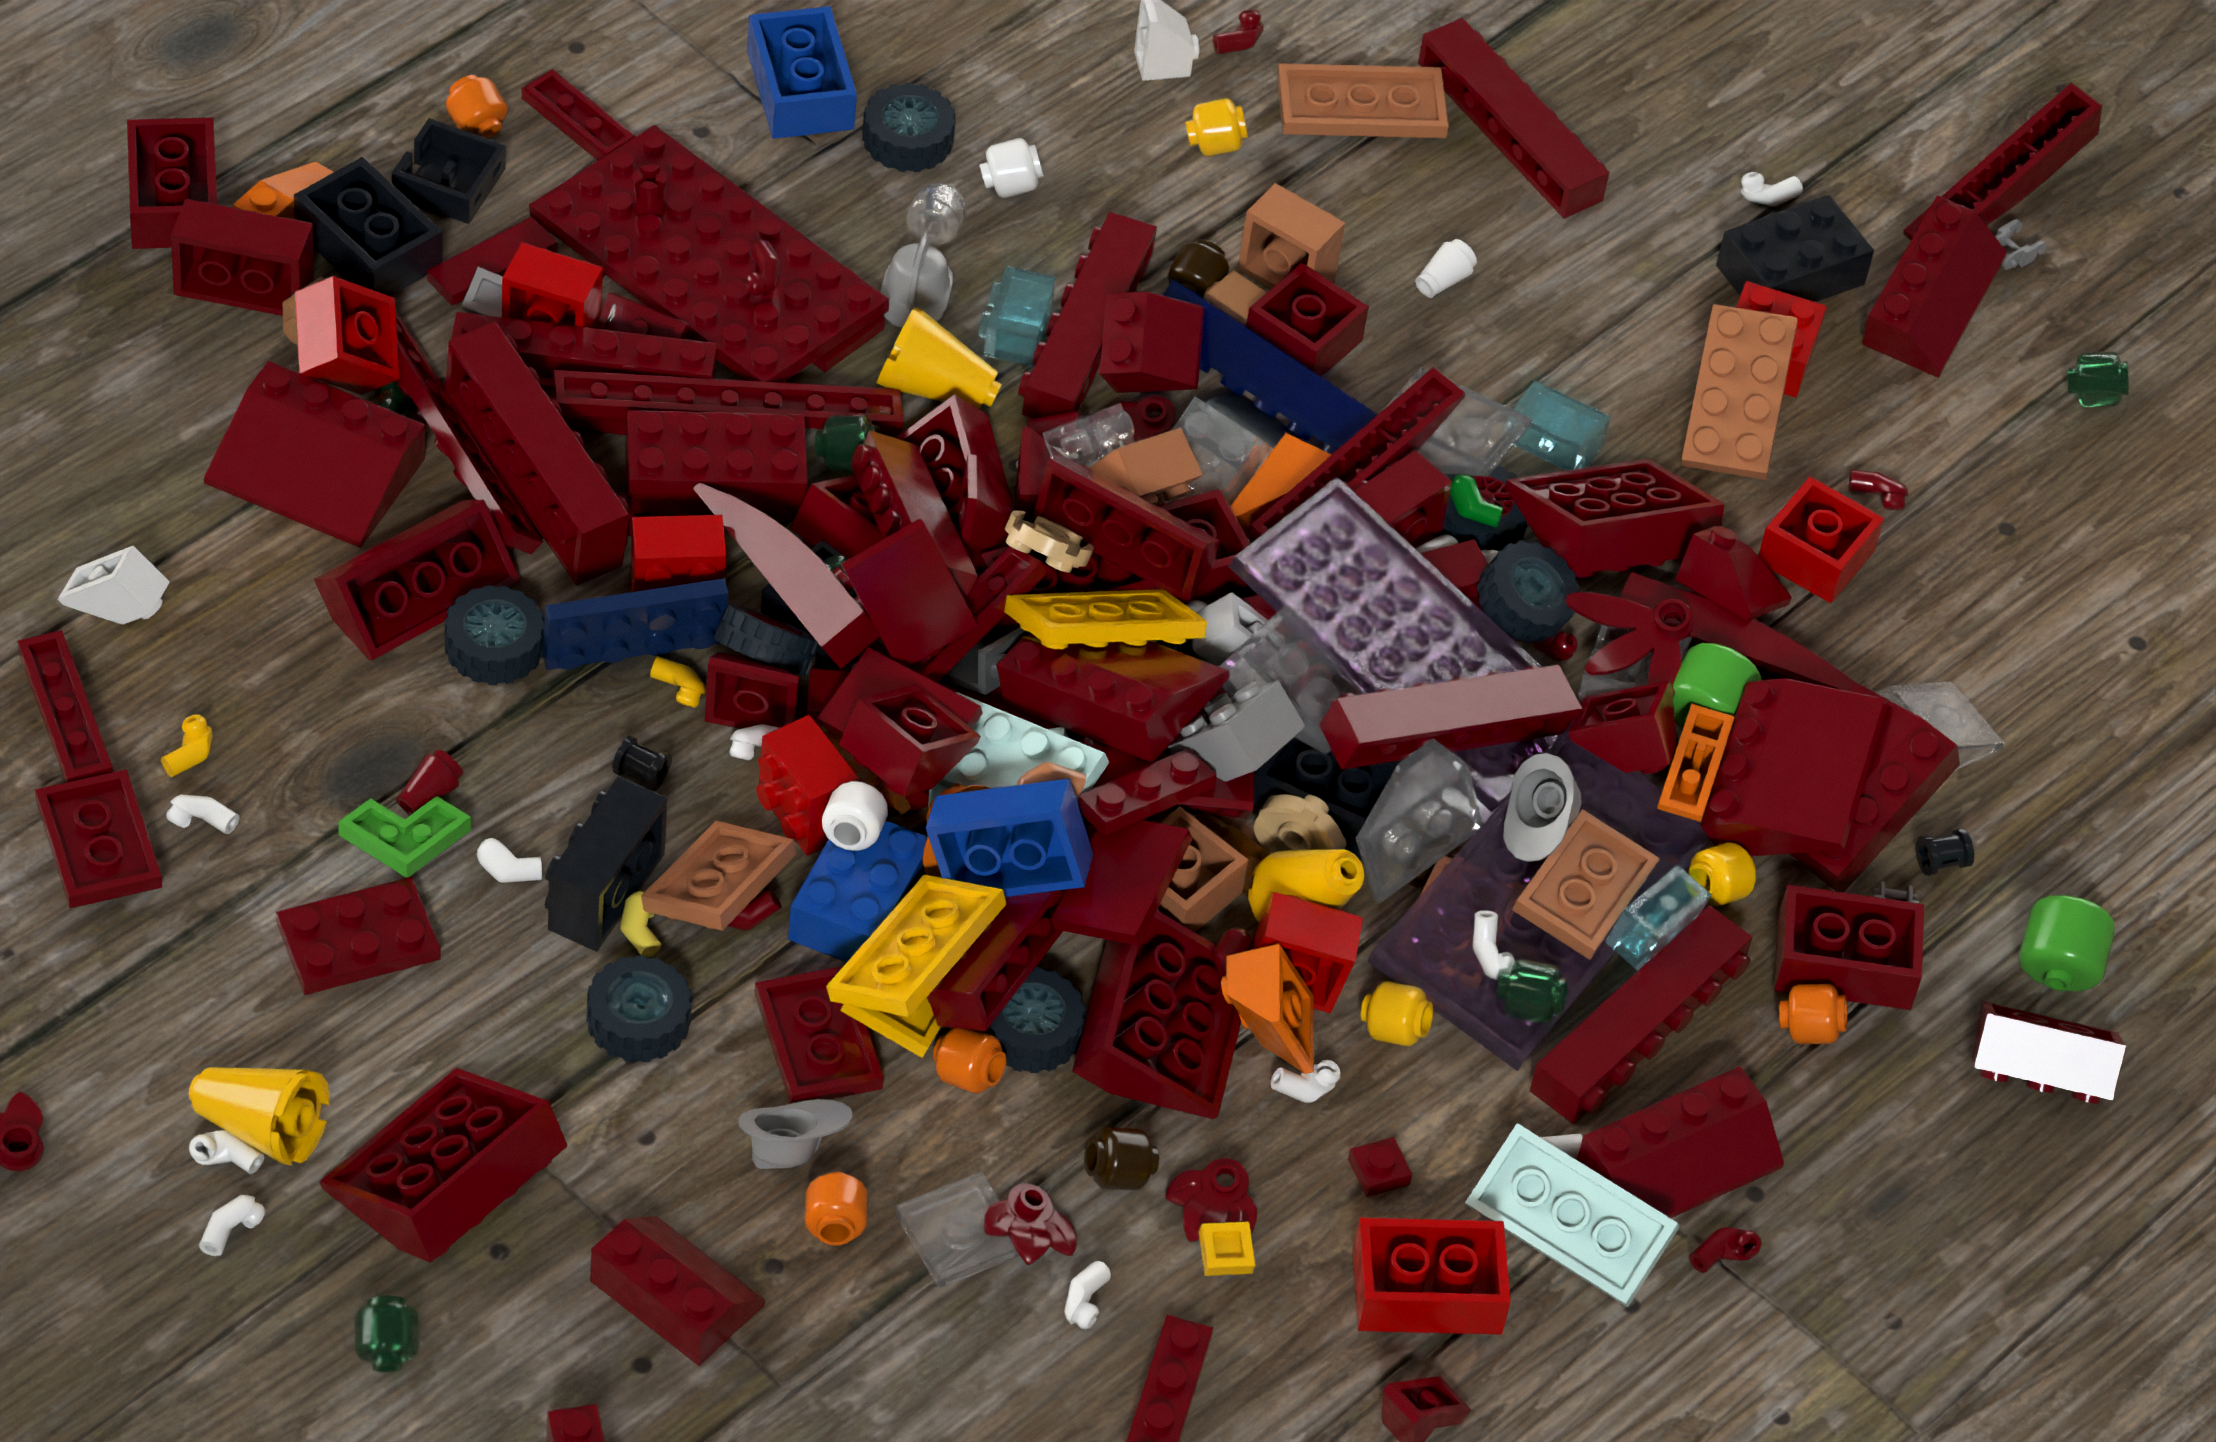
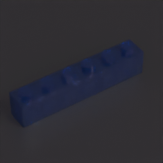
M1172 280L1162 295L1200 305L1205 309L1200 370L1208 374L1211 368L1224 375L1220 381L1221 384L1240 396L1246 390L1257 397L1253 405L1274 419L1278 413H1281L1291 420L1287 428L1309 441L1312 435L1323 441L1324 445L1321 450L1333 454L1378 415L1181 283Z

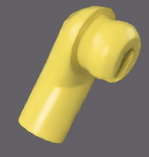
M638 891L631 894L625 900L620 930L641 956L650 958L659 951L661 942L647 927L648 919L652 918L654 913L643 910L641 895L644 892Z

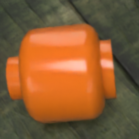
M468 75L456 81L449 89L446 110L458 129L487 139L501 131L503 127L501 123L508 114V106L492 80L486 77H478L477 75Z
M1831 984L1795 985L1790 990L1788 1001H1780V1028L1789 1029L1791 1039L1797 1044L1835 1043L1839 1038L1840 1032H1847L1846 995H1839L1836 987Z
M953 1028L946 1036L944 1035L938 1039L933 1050V1060L936 1062V1072L940 1080L973 1094L984 1092L989 1087L995 1086L1001 1080L1006 1068V1055L998 1038L978 1030Z
M842 1172L828 1173L813 1180L808 1186L805 1195V1225L811 1235L825 1244L834 1246L847 1244L863 1233L867 1226L868 1192L864 1184L852 1175Z

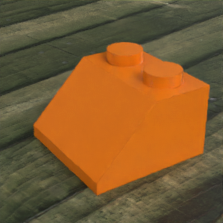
M1276 944L1226 956V976H1223L1221 979L1222 992L1228 1004L1233 1003L1239 1012L1243 1027L1246 1030L1250 1029L1262 1047L1304 1074L1313 1073V994L1281 945Z

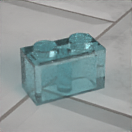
M1006 266L1002 281H994L991 288L988 305L993 307L992 312L984 311L981 319L979 337L986 338L984 356L1033 366L1035 350L1038 343L1043 339L1053 307L1056 277Z
M1534 380L1511 412L1505 441L1564 470L1587 468L1604 446L1610 416Z
M1677 865L1624 909L1605 942L1638 971L1702 912L1712 894Z

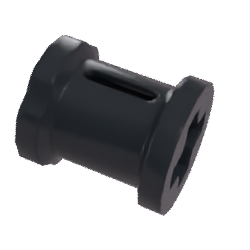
M630 735L623 740L615 754L612 764L613 773L619 776L624 773L645 782L647 789L656 791L667 777L672 763V755L666 751H662L659 754L639 745L637 738Z
M1965 828L1953 830L1950 835L1931 838L1928 835L1917 838V861L1921 871L1927 876L1935 875L1939 869L1958 865L1960 868L1973 865L1975 853L1972 839Z

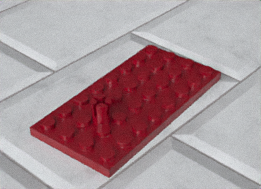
M653 125L529 204L530 217H533L541 226L588 262L603 267L605 275L647 307L691 324L687 334L689 339L717 343L716 359L744 381L783 383L889 311V299L656 125ZM765 240L772 245L780 260L775 290L767 296L763 294L752 296L747 290L746 284H748L746 276L751 272L758 273L759 266L751 251L756 242Z

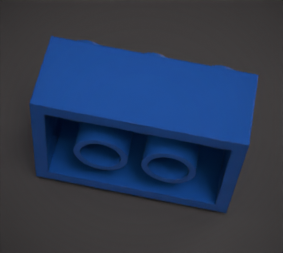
M831 7L749 15L747 53L772 139L854 130L857 93Z
M1070 778L938 795L935 797L926 825V831L942 878L1003 889L1005 897L1085 887L1094 854Z
M885 820L877 841L867 849L859 851L846 850L828 840L790 907L788 940L848 962L916 885L921 876L926 875L922 858L927 836Z

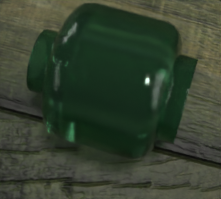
M2116 352L2082 353L2076 360V368H2068L2067 370L2068 393H2077L2078 402L2082 407L2117 406L2122 400V395H2129L2128 361L2121 362V358Z
M832 415L825 421L823 430L816 432V455L823 457L826 466L832 471L853 472L851 461L856 447L860 444L863 445L869 430L880 434L881 430L879 426L873 425L871 419L866 415Z
M1519 959L1511 967L1510 973L1501 972L1497 987V999L1504 1000L1505 1012L1509 1017L1547 1024L1553 1019L1555 1014L1562 1015L1568 991V979L1562 978L1560 969L1553 964Z
M384 1295L368 1299L366 1306L360 1308L354 1317L356 1355L361 1360L371 1363L374 1371L396 1372L401 1370L403 1363L415 1358L420 1349L419 1314L416 1309L407 1305L406 1299L400 1296Z

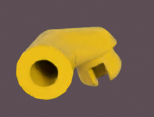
M659 656L656 657L651 668L650 677L680 687L676 694L677 702L688 707H697L700 703L701 694L705 695L706 685L696 672L689 666Z
M192 715L183 721L182 730L185 734L182 747L161 757L162 766L168 776L174 777L202 763L209 756L213 732L212 728L207 726L205 717Z

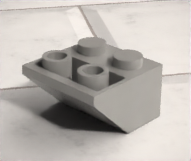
M1279 680L1260 686L1255 681L1241 688L1232 698H1229L1227 693H1224L1206 703L1203 707L1206 713L1203 716H1195L1182 729L1181 735L1170 743L1167 748L1172 755L1190 748L1217 774V778L1226 782L1256 771L1306 725Z

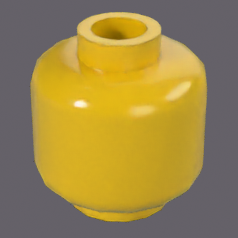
M1229 98L1195 105L1192 112L1193 120L1185 122L1190 146L1199 145L1201 153L1206 157L1238 151L1242 147V139L1248 138L1242 105L1235 106L1234 102Z
M1732 842L1723 843L1697 852L1691 860L1688 872V883L1692 892L1705 904L1714 907L1746 898L1753 891L1756 882V867L1753 859L1747 850L1739 844Z
M1385 981L1376 987L1372 995L1367 994L1364 997L1360 1015L1361 1020L1367 1022V1029L1371 1038L1380 1042L1410 1047L1417 1043L1420 1038H1425L1428 1035L1434 1011L1432 1002L1427 1001L1425 992L1422 989Z

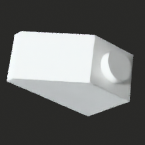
M1141 0L1134 53L1142 81L1191 77L1193 60L1199 57V43L1197 36L1191 35L1186 18L1162 0Z
M130 546L77 567L57 600L64 606L123 625L139 618L148 619L154 615L162 605L163 600L161 596L170 581L134 546Z
M1232 592L1196 612L1207 620L1205 638L1190 639L1191 647L1199 658L1207 660L1212 665L1223 668L1232 658L1239 654H1244L1245 656L1259 654L1271 664L1289 651L1287 634Z

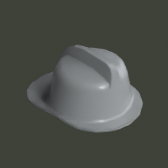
M922 237L919 244L914 243L900 248L892 258L884 275L880 293L889 299V311L883 316L892 325L903 328L914 307L926 312L936 322L942 318L947 308L953 284V273L948 267L947 260L942 252L930 246L927 237Z
M1548 753L1533 755L1524 761L1515 773L1504 821L1503 837L1507 849L1518 859L1532 862L1542 860L1551 855L1562 843L1568 826L1573 823L1579 814L1582 804L1581 792L1574 781L1569 766L1560 757Z
M815 1099L779 1107L752 1109L742 1113L738 1118V1124L745 1133L751 1135L752 1160L757 1168H791L807 1163L818 1150L821 1138L847 1127L853 1119L852 1109L845 1103L835 1100Z

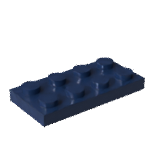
M725 578L546 605L543 659L546 670L557 668L568 670L583 664L602 661L614 663L628 657L648 654L660 656L674 650L687 648L705 649L714 644H720L714 637L728 602Z

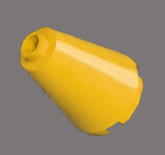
M914 307L907 318L876 382L887 389H900V392L940 402H945L955 394L979 410L983 404L989 407L992 406L1002 386L1001 383L995 381L998 372L926 312Z
M1344 849L1278 851L1266 856L1255 866L1252 875L1255 874L1253 886L1249 889L1248 899L1253 915L1259 923L1273 892L1296 896L1301 900L1328 908L1342 909L1361 888L1364 881V869L1358 857Z
M208 1067L192 1080L189 1088V1099L192 1102L193 1110L200 1116L277 1162L293 1166L291 1162L303 1163L316 1149L327 1122L319 1119L321 1105H330V1092L328 1082L323 1075L311 1070Z

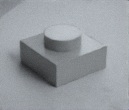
M478 267L462 303L461 310L472 314L502 317V276Z

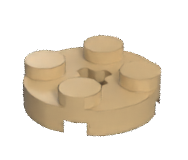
M1012 511L1005 526V531L1009 534L1005 542L1009 546L1024 553H1030L1031 549L1044 554L1048 556L1046 559L1048 565L1063 572L1070 573L1073 567L1087 566L1094 551V546L1091 543L1083 548L1079 546L1083 537L1060 524L1037 516L1034 524L1024 521L1023 518L1026 512Z
M1285 794L1271 795L1260 809L1259 815L1254 822L1256 838L1269 855L1283 850L1345 849L1347 844L1338 825L1328 815L1329 809L1326 803L1312 795L1306 796L1304 799Z

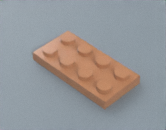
M1278 63L1277 84L1283 134L1418 138L1447 137L1448 119L1441 67Z
M1713 304L1681 459L1682 466L1767 480L1798 325L1797 317Z

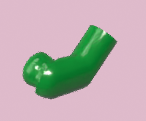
M1459 475L1452 479L1450 496L1457 513L1464 518L1497 528L1504 507L1483 501L1477 483L1470 475Z

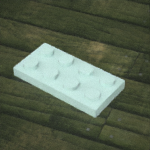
M956 692L981 706L983 714L972 728L981 737L978 744L938 784L947 788H951L955 783L963 784L966 787L970 785H985L990 789L1015 786L1023 774L1044 762H1051L1086 774V782L1081 793L1083 794L1092 790L1109 764V760L1102 751Z
M1518 1123L1465 1202L1467 1207L1490 1221H1504V1230L1626 1307L1630 1305L1680 1227L1671 1218Z

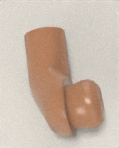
M1044 762L1023 774L1019 778L1017 785L1070 778L1074 794L1080 796L1086 782V774L1051 762Z

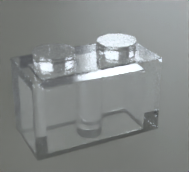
M1121 403L1078 417L1042 433L1051 458L1066 457L1079 465L1095 462L1116 448L1135 443L1133 438V422L1128 413L1124 412Z

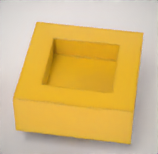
M1249 1222L1208 1223L1201 1225L1199 1239L1205 1276L1253 1273L1255 1259Z

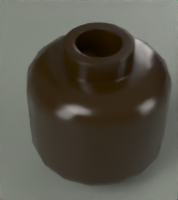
M1198 239L1195 242H1189L1180 247L1167 274V279L1179 300L1192 304H1197L1198 302L1205 303L1203 297L1206 290L1215 282L1225 278L1230 267L1225 258L1224 251L1218 245L1204 239Z
M1102 1128L1095 1138H1091L1087 1143L1084 1156L1085 1169L1087 1174L1093 1177L1095 1183L1100 1188L1140 1190L1148 1183L1150 1176L1157 1172L1159 1152L1155 1146H1152L1149 1136L1141 1129Z

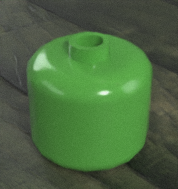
M1701 643L1692 646L1684 656L1673 684L1675 691L1673 698L1675 722L1684 728L1691 704L1735 717L1746 682L1761 681V674L1749 659L1730 647L1717 643Z
M2052 895L2039 899L2029 911L2020 949L2021 968L2028 977L2053 990L2085 991L2096 987L2105 977L2115 934L2113 918L2096 903L2080 897Z

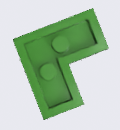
M438 796L434 797L406 819H403L370 798L338 822L339 836L408 878L470 832L471 817Z

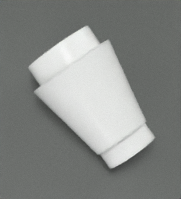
M1454 239L1452 242H1444L1415 279L1416 286L1426 297L1433 298L1436 294L1473 273V267L1477 264L1474 252L1465 242L1459 239Z

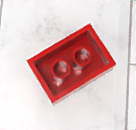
M1359 1217L1352 1249L1358 1331L1503 1334L1511 1304L1504 1221Z

